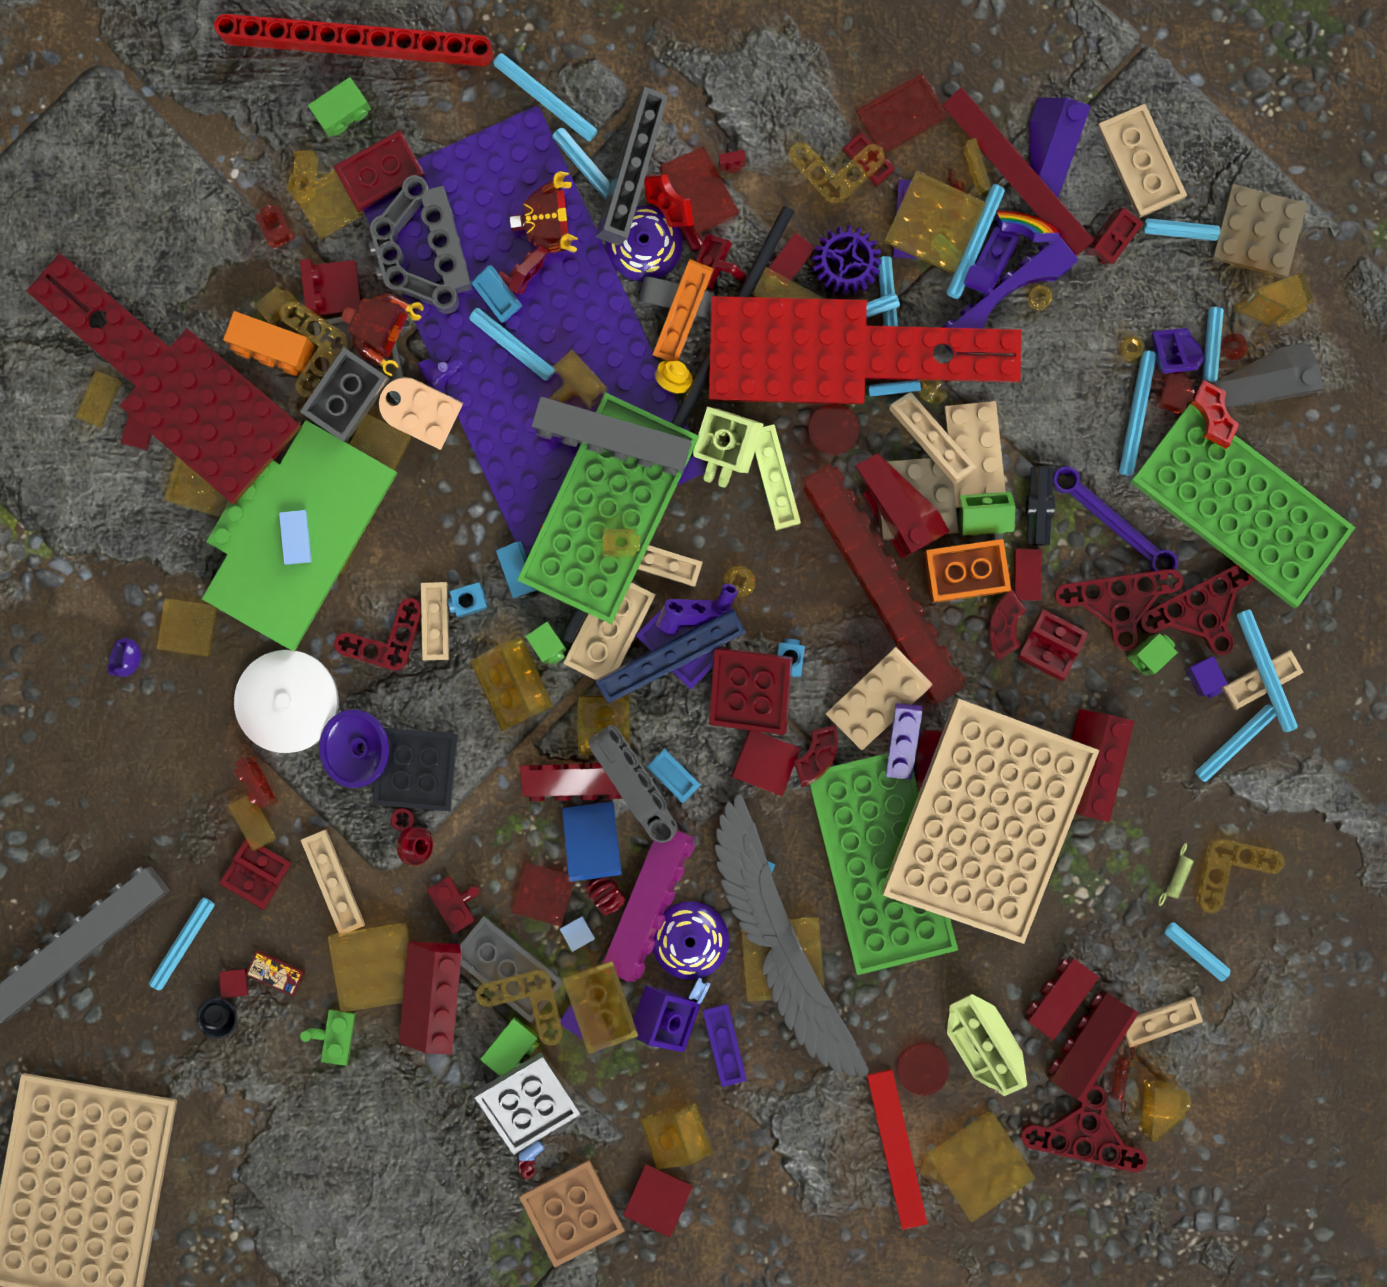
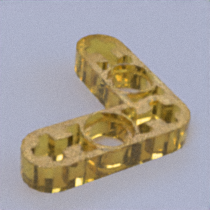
M799 142L794 144L789 152L790 159L829 203L835 205L847 199L882 166L885 160L882 148L871 144L860 151L835 175L806 143ZM798 149L801 151L807 149L805 155L810 161L814 157L817 159V161L808 166L806 171L803 167L807 166V164L802 159H795L798 156L796 153ZM869 151L873 153L876 151L880 152L877 155L878 162L870 161L866 165L870 169L868 172L864 170L862 165L857 163L860 159L865 163L869 159L867 154ZM817 166L825 169V176L819 181L811 177L813 168ZM853 167L861 170V177L855 182L847 178V172ZM830 176L834 178L829 181L834 188L841 187L839 191L841 196L838 199L835 196L829 197L831 191L826 185L823 190L820 188V186L827 183Z
M289 301L280 310L282 320L319 346L295 383L296 390L301 396L310 397L320 383V380L316 377L312 382L314 390H303L304 384L301 383L302 380L307 381L312 376V373H308L309 368L315 375L323 378L328 370L319 371L315 366V360L318 357L326 358L330 368L342 350L340 347L333 349L331 347L332 342L327 338L324 340V343L319 339L325 335L328 328L331 330L328 336L333 339L340 337L342 339L340 341L341 345L347 349L349 345L348 338L343 332L297 301ZM294 306L297 307L296 313L302 318L305 316V313L310 316L304 321L302 328L298 326V323L301 322L300 319L297 317L288 318L289 312L286 310L287 307L290 309ZM310 321H317L321 324L322 331L319 335H312L308 332L307 326Z
M1213 840L1207 849L1197 897L1199 908L1207 913H1216L1222 908L1231 865L1276 874L1285 865L1283 855L1275 850L1230 840ZM1221 843H1223L1224 849L1233 850V861H1231L1232 856L1227 854H1221L1219 858V853L1215 852V847H1220ZM1244 849H1249L1253 854L1252 860L1247 864H1244L1239 858L1240 852ZM1273 854V859L1277 860V865H1272L1271 869H1269L1268 863L1258 862L1259 857L1271 858ZM1215 868L1219 869L1222 873V879L1218 883H1212L1209 879L1210 871ZM1207 885L1220 888L1219 892L1213 890L1212 898L1216 900V904H1212L1210 908H1208L1207 903H1204V899L1210 898L1211 890L1206 889Z
M538 969L485 982L477 989L476 999L484 1007L530 997L541 1041L546 1045H555L561 1040L563 1027L551 978L546 971ZM535 975H539L541 979L545 978L546 982L542 984L541 989H538L537 985H532L528 987L530 992H525V983L522 978L527 977V982L534 981ZM510 981L518 982L521 986L520 993L510 995L506 990L507 983ZM497 984H502L501 992L505 997L504 999H500V994L492 996L491 1001H488L485 997L482 998L481 994L485 992L486 987L489 988V991H495L499 989ZM548 1000L552 1004V1011L549 1014L544 1015L539 1012L538 1003L540 1001ZM555 1016L556 1021L551 1020V1026L553 1030L557 1029L558 1033L555 1034V1039L551 1040L550 1036L544 1035L548 1030L547 1022L541 1024L540 1019L547 1020Z

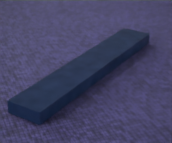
M731 609L596 679V683L609 704L746 632L734 609Z

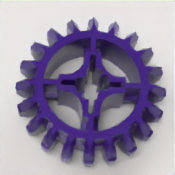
M849 225L846 228V232L843 233L842 228L839 226L836 228L837 235L829 230L827 232L828 239L821 237L819 240L822 246H815L814 251L819 255H814L812 261L819 264H816L813 270L814 272H821L817 276L818 281L827 279L824 284L826 289L831 284L834 285L833 293L835 294L839 288H843L842 294L847 295L848 288H851L852 293L855 295L858 292L857 286L865 291L867 289L866 282L873 284L875 279L872 275H878L880 272L875 266L881 265L882 260L875 257L879 256L881 251L880 249L872 250L877 242L876 240L867 241L870 237L868 232L863 237L860 236L861 228L859 227L855 233H851L852 228ZM850 242L844 250H831L838 243ZM857 245L865 252L868 264L864 263L863 259L856 255ZM849 251H852L850 255L851 259L849 265H846L845 270L843 271L842 269L844 265L843 262L845 256H848ZM826 257L830 258L831 262L838 266L837 276L830 271ZM861 270L864 272L856 278L844 279L850 271L859 272Z

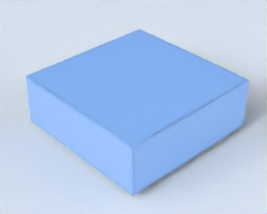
M583 916L560 928L572 952L595 939Z

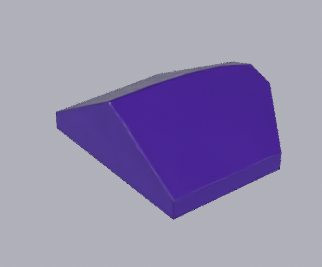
M1187 328L1152 332L1153 349L1157 355L1155 364L1163 374L1198 370L1205 358L1201 346L1190 335V331Z

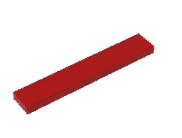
M888 1069L867 1074L901 1228L904 1230L926 1225L928 1223L893 1070Z

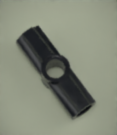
M1044 466L1030 468L1029 494L1026 498L1025 507L1026 517H1028L1027 545H1050L1051 518H1053L1055 510V497L1052 495L1054 468Z

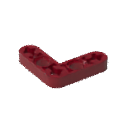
M413 598L404 599L400 603L387 644L344 632L339 634L334 640L335 650L341 655L394 671L402 670L408 663L422 618L421 603ZM411 603H415L414 608L417 609V613L411 614L409 620L410 622H415L413 627L407 623H400L401 618L407 619L408 612L404 611L405 606H410ZM402 627H406L410 631V638L405 642H400L396 637V632ZM347 637H350V642L359 645V640H362L363 642L359 647V656L355 655L357 650L347 648L346 652L343 651L344 647L340 645L341 640L346 641ZM393 642L400 646H407L406 651L400 649L399 657L402 658V662L396 663L395 666H392L393 661L389 660L390 655H395L397 651L396 647H392ZM370 644H374L378 648V654L373 659H368L364 654V649Z

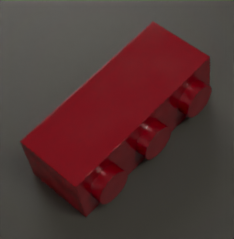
M1071 956L1067 960L1063 958L1055 969L1057 972L1052 981L1048 979L1040 990L1042 994L1037 1001L1033 1000L1025 1010L1027 1015L1024 1019L1053 1041L1099 979V976Z

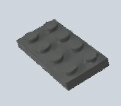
M483 916L460 945V965L530 1023L564 983V980L486 916Z

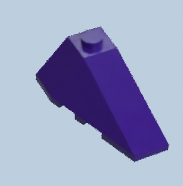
M1037 98L1029 122L1030 166L1059 198L1091 106L1069 98Z

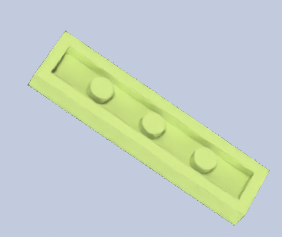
M775 425L765 426L762 428L755 455L775 530L799 525L801 522Z

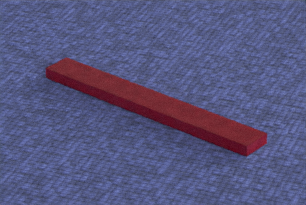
M960 87L942 106L1038 217L1050 223L1059 231L1060 238L1076 257L1095 241L1094 238L964 88Z

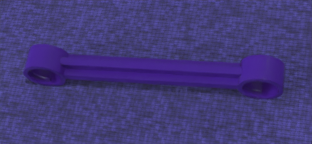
M1062 467L1053 474V488L1055 491L1061 494L1069 493L1144 556L1149 561L1151 571L1158 570L1155 561L1160 556L1170 557L1172 561L1171 569H1177L1178 559L1172 551H1160L1079 482V474L1074 468ZM1060 474H1072L1074 478L1073 487L1070 486L1062 489L1057 483V476Z

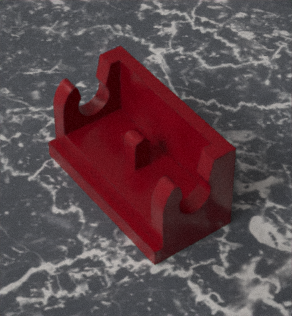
M1125 207L1114 210L1094 237L1095 241L1085 249V252L1090 256H1098L1100 258L1099 263L1114 264L1143 225V222Z

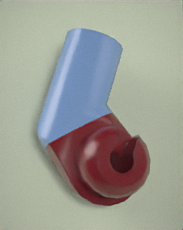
M540 1140L524 1148L518 1155V1172L525 1179L533 1177L535 1173V1156L545 1149Z

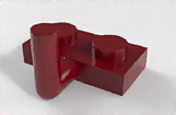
M710 234L706 235L695 260L698 263L713 268L706 289H713L720 271L730 273L740 283H743L747 275L736 264L725 261L732 243L727 239Z
M540 245L534 252L529 251L522 264L517 263L510 276L500 271V277L510 290L516 294H523L529 281L541 270L549 250Z
M449 876L427 889L452 934L476 921L466 902L481 893L479 886H472L460 894L452 878Z

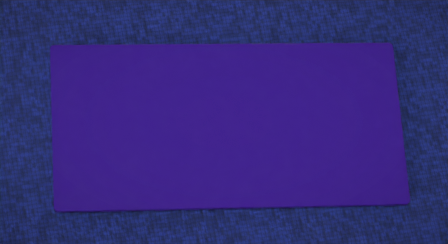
M532 107L417 160L425 174L423 179L426 181L429 189L444 186L447 192L470 281L476 278L487 266L491 265L498 274L500 271H503L510 276L517 263L521 265L529 251L534 252L540 245L549 250L541 270L529 281L523 294H516L512 291L522 304V307L506 322L501 323L473 285V290L458 293L459 306L451 314L440 313L435 306L410 296L402 295L406 303L412 305L419 302L424 307L423 311L413 309L414 314L421 316L420 320L414 322L433 363H449L456 359H461L463 367L447 379L445 389L448 396L463 402L458 418L515 542H522L526 555L530 554L540 533V524H544L581 445L577 443V446L574 447L562 443V438L556 436L546 439L536 435L537 431L533 430L532 424L540 397L596 412L606 392L670 423L679 408L672 392L664 389L655 379V371L659 364L653 355L649 342L601 239L595 237L597 230L539 107ZM557 172L569 173V175L564 177L563 183L571 182L572 186L570 188L560 187L549 194L544 193V188L554 183L553 178ZM419 186L414 187L410 195H420L423 188ZM564 190L568 234L578 238V240H573L570 246L577 248L576 252H570L565 249L551 250L549 247L550 244L560 242L562 238L557 211L559 209L557 191ZM400 191L364 210L370 225L376 217L381 216ZM421 205L399 232L395 243L404 254L402 268L406 272L443 285L444 280L435 269L434 262L437 255L433 253L428 243L430 230L426 228L421 218V212L424 208ZM433 213L429 216L428 221L435 223L440 219L441 215ZM553 213H556V218L552 217ZM540 214L544 216L543 219H539ZM546 214H550L549 219L545 217ZM533 215L537 216L536 220H533ZM520 216L521 226L511 227L510 217ZM527 216H530V217H531V220L528 221V222L534 223L535 226H534L533 224H531V223H526V221H527V220H526V217H527ZM388 226L382 227L379 230V235H388L391 228ZM440 237L435 241L434 245L436 247H443L446 245L447 239ZM389 251L385 256L386 260H394L397 257V251ZM445 262L441 270L449 272L453 269L454 264L452 262ZM402 275L394 277L397 285H400L404 280ZM443 294L439 299V303H449L452 295ZM476 308L484 311L553 367L555 371L552 377L544 381L470 321L471 313ZM685 423L683 429L689 431L687 424ZM693 452L677 486L706 472L704 461L694 457Z

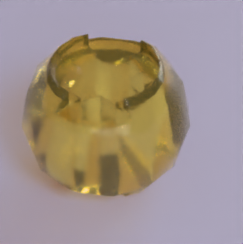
M738 565L727 570L724 575L723 584L733 585L732 582L735 581L736 575H739L740 578L745 577L747 580L744 582L743 588L735 585L738 590L737 598L746 597L752 593L756 580L755 575L749 568Z

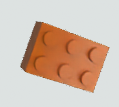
M236 311L233 312L223 339L230 346L229 349L235 352V355L245 359L253 356L254 359L259 361L258 363L273 368L274 364L278 365L277 367L283 369V372L297 377L298 373L306 376L316 350V346L305 336Z
M1003 539L930 549L923 553L930 603L1001 594L1011 591Z

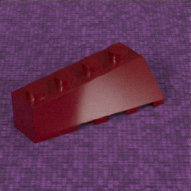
M600 763L520 766L523 797H529L530 802L545 801V796H555V801L571 800L570 795H581V800H596V795L607 794V799H622V796Z

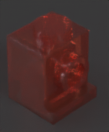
M278 205L266 206L259 211V214L255 215L266 241L272 249L295 239V235ZM274 223L280 224L279 227L272 230V225Z

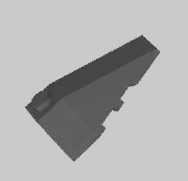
M1307 343L1281 347L1212 383L1214 386L1226 391V408L1311 395L1323 389L1319 363Z

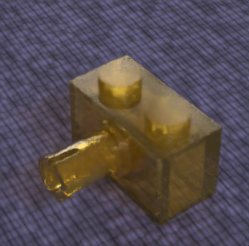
M573 350L568 352L553 366L555 373L562 379L563 385L548 399L566 403L575 396L588 409H591L604 397L605 392L608 393L607 387Z

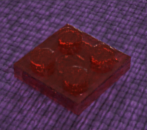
M243 757L234 762L237 767L235 774L241 783H246L249 789L247 796L253 806L257 805L261 809L278 803L255 757Z
M526 862L511 913L562 927L575 881L570 882L569 875Z

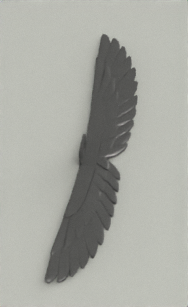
M738 794L734 799V807L731 802H727L725 806L726 817L720 815L721 830H716L720 845H715L716 854L720 860L717 862V866L726 879H722L721 883L726 893H728L726 896L728 902L735 907L732 909V912L738 919L744 921L739 922V925L743 931L748 933L746 938L757 945L771 947V950L765 957L762 970L763 975L767 974L768 988L773 986V1001H778V1010L781 1016L784 1015L785 1024L789 1030H792V1027H794L799 1044H805L807 1052L811 1057L814 1058L816 1054L825 1067L828 1066L829 1062L837 1073H841L842 1068L847 1075L855 1076V1068L858 1072L867 1074L868 1068L856 1046L854 1038L820 984L803 952L776 889L755 823L752 821L742 795Z

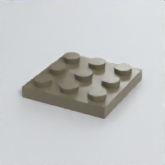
M1232 184L1220 225L1219 239L1216 241L1212 259L1286 279L1289 275L1307 203Z
M932 458L888 461L899 474L938 509L950 531L945 535L959 533L953 482ZM878 509L881 540L895 539Z

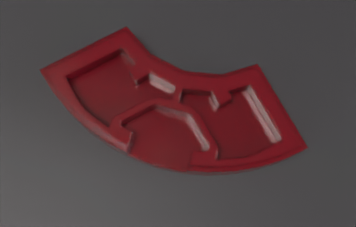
M1013 589L1004 595L992 614L990 641L998 661L1021 646L1017 638V625L1020 617L1027 609Z
M836 724L811 731L812 742L809 750L803 757L794 761L801 787L815 782L831 767L838 750Z

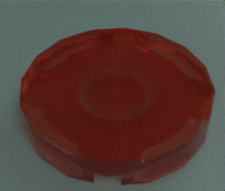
M829 404L822 406L813 414L809 422L808 434L811 443L816 449L826 455L836 456L846 453L853 447L858 439L859 424L857 417L850 409L843 405Z
M921 1042L912 1044L904 1049L898 1058L897 1073L899 1080L907 1090L914 1094L925 1096L934 1094L944 1086L949 1074L947 1058L939 1048L933 1044Z

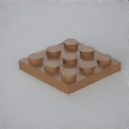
M590 1159L519 1196L554 1268L625 1232V1228Z

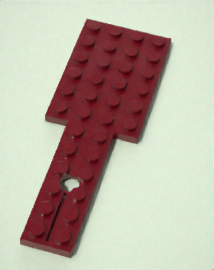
M59 253L27 289V293L136 386L119 406L233 505L236 504L302 428L299 423L189 329L186 328L169 347L62 254ZM96 311H104L106 313L107 323L101 329L92 328L89 322L91 315Z

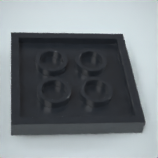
M383 727L388 738L389 755L385 769L375 780L372 805L450 812L458 734Z

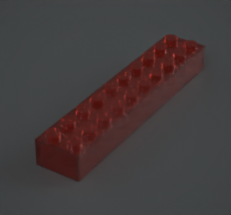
M829 463L803 478L800 486L899 651L933 684L925 694L932 705L938 704L965 688L962 683L965 681V678L958 668L954 669L949 662L952 657L944 645L940 646L935 639L938 634L931 623L926 624L922 617L925 612L917 600L913 602L908 594L911 592V589L904 578L899 579L895 570L898 567L891 556L886 557L882 551L884 544L877 533L873 535L870 531V520L864 511H858L855 506L857 499L851 489L846 490L843 486L842 481L844 478L837 467L833 468Z

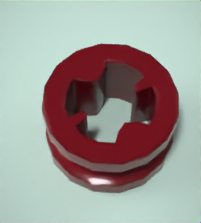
M407 808L397 809L391 816V824L398 831H404L407 828L413 827L416 820L413 811ZM399 813H402V815L407 813L409 815L407 819L409 824L406 827L404 824L398 825Z

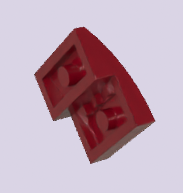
M1043 609L1017 658L1063 682L1075 658L1079 655L1088 632Z
M748 730L731 777L783 796L794 768V761L797 760L801 748L758 731Z
M246 838L219 884L264 911L287 874L291 863L253 840Z
M645 1164L622 1216L670 1238L693 1186Z

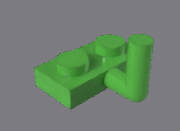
M330 1009L326 1030L308 1028L301 1033L300 1038L304 1042L310 1039L324 1040L321 1062L347 1066L356 1013Z

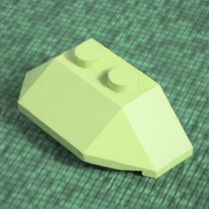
M973 994L952 1003L949 1008L947 1034L972 1076L986 1086L998 1090V1093L1003 1096L1025 1088L1027 1080L1023 1052L996 1007Z

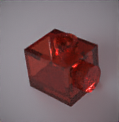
M1182 372L1167 374L1163 379L1155 406L1180 414L1186 409L1187 403L1190 404L1195 394V389L1192 388L1194 380L1188 379V375Z

